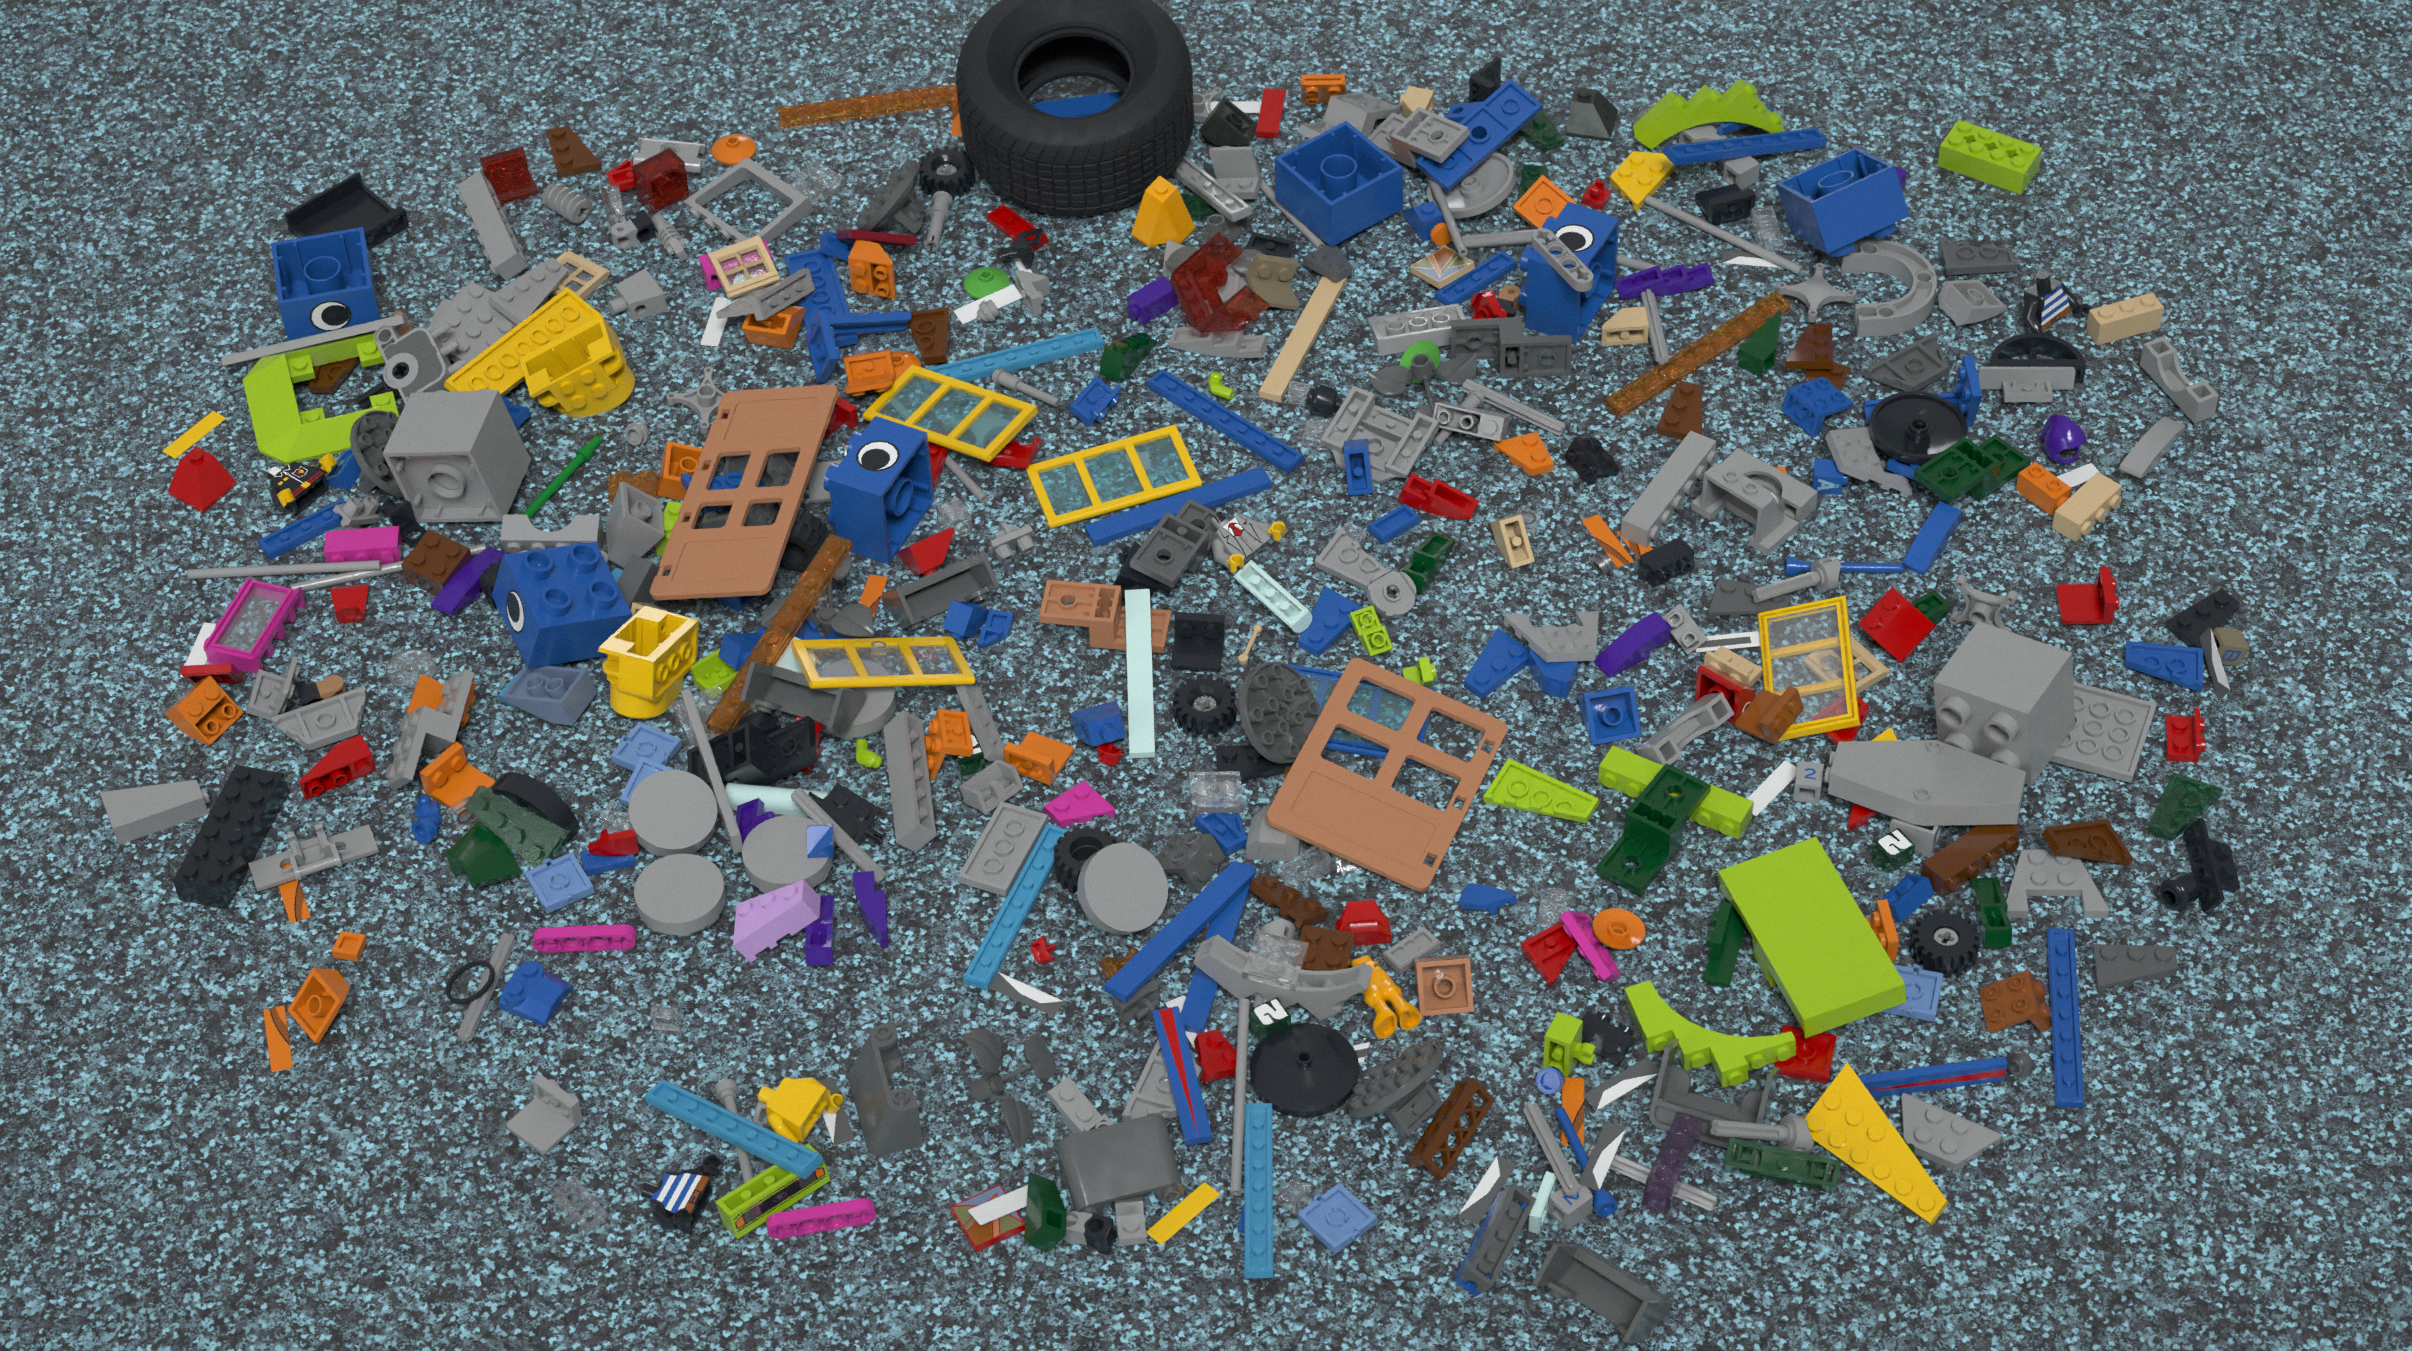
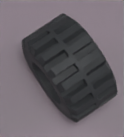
M802 509L798 510L779 564L780 567L783 566L787 570H795V572H810L813 559L827 550L831 540V534L827 530V525L822 523L819 517L813 516V513L804 512ZM778 513L774 516L770 525L775 523Z
M1084 826L1081 829L1076 827L1073 828L1072 832H1065L1064 837H1059L1057 845L1054 847L1057 881L1061 882V886L1064 889L1068 888L1070 893H1076L1078 891V878L1081 867L1085 863L1080 861L1088 859L1095 852L1109 845L1116 844V838L1110 836V832L1107 830L1101 831V828L1096 826L1095 828Z

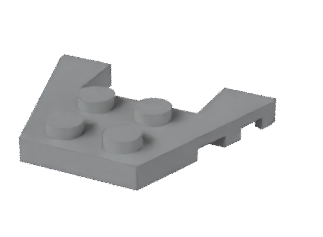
M1869 427L1832 430L1828 432L1825 439L1840 472L1865 482L1869 479L1876 481L1880 488L1887 491L1890 488L1900 491V496L1908 498L1912 490L1907 478L1903 475L1883 471L1880 459L1873 445H1876L1871 438Z
M1598 611L1576 612L1575 621L1577 625L1569 624L1563 627H1555L1553 625L1533 627L1527 614L1504 615V625L1507 628L1512 626L1515 629V635L1519 638H1525L1529 642L1528 646L1545 662L1595 661Z
M2021 850L2006 900L2008 918L2028 917L2027 896H2080L2084 918H2108L2109 908L2080 858L2057 855L2052 850Z

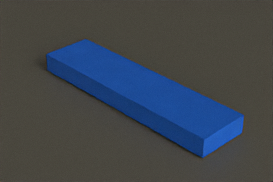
M1501 250L1476 266L1471 272L1437 291L1435 299L1444 306L1457 303L1460 305L1474 294L1479 293L1516 269L1518 261Z
M342 498L258 540L259 548L269 560H272L326 533V531L340 526L343 517L339 513H335L333 509L338 504H345V500Z

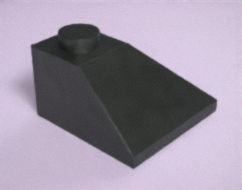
M1575 87L1570 105L1566 136L1610 142L1618 109L1598 90Z
M1224 96L1203 122L1199 132L1205 140L1215 145H1247L1257 127V123Z

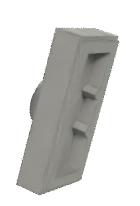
M1423 926L1383 952V959L1400 975L1414 966L1413 959L1426 958L1439 950L1441 942Z

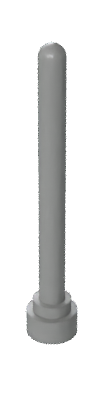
M731 1079L718 1082L715 1085L717 1098L725 1104L726 1110L738 1115L735 1101L739 1092L736 1082ZM735 1146L743 1181L746 1183L754 1178L747 1151Z

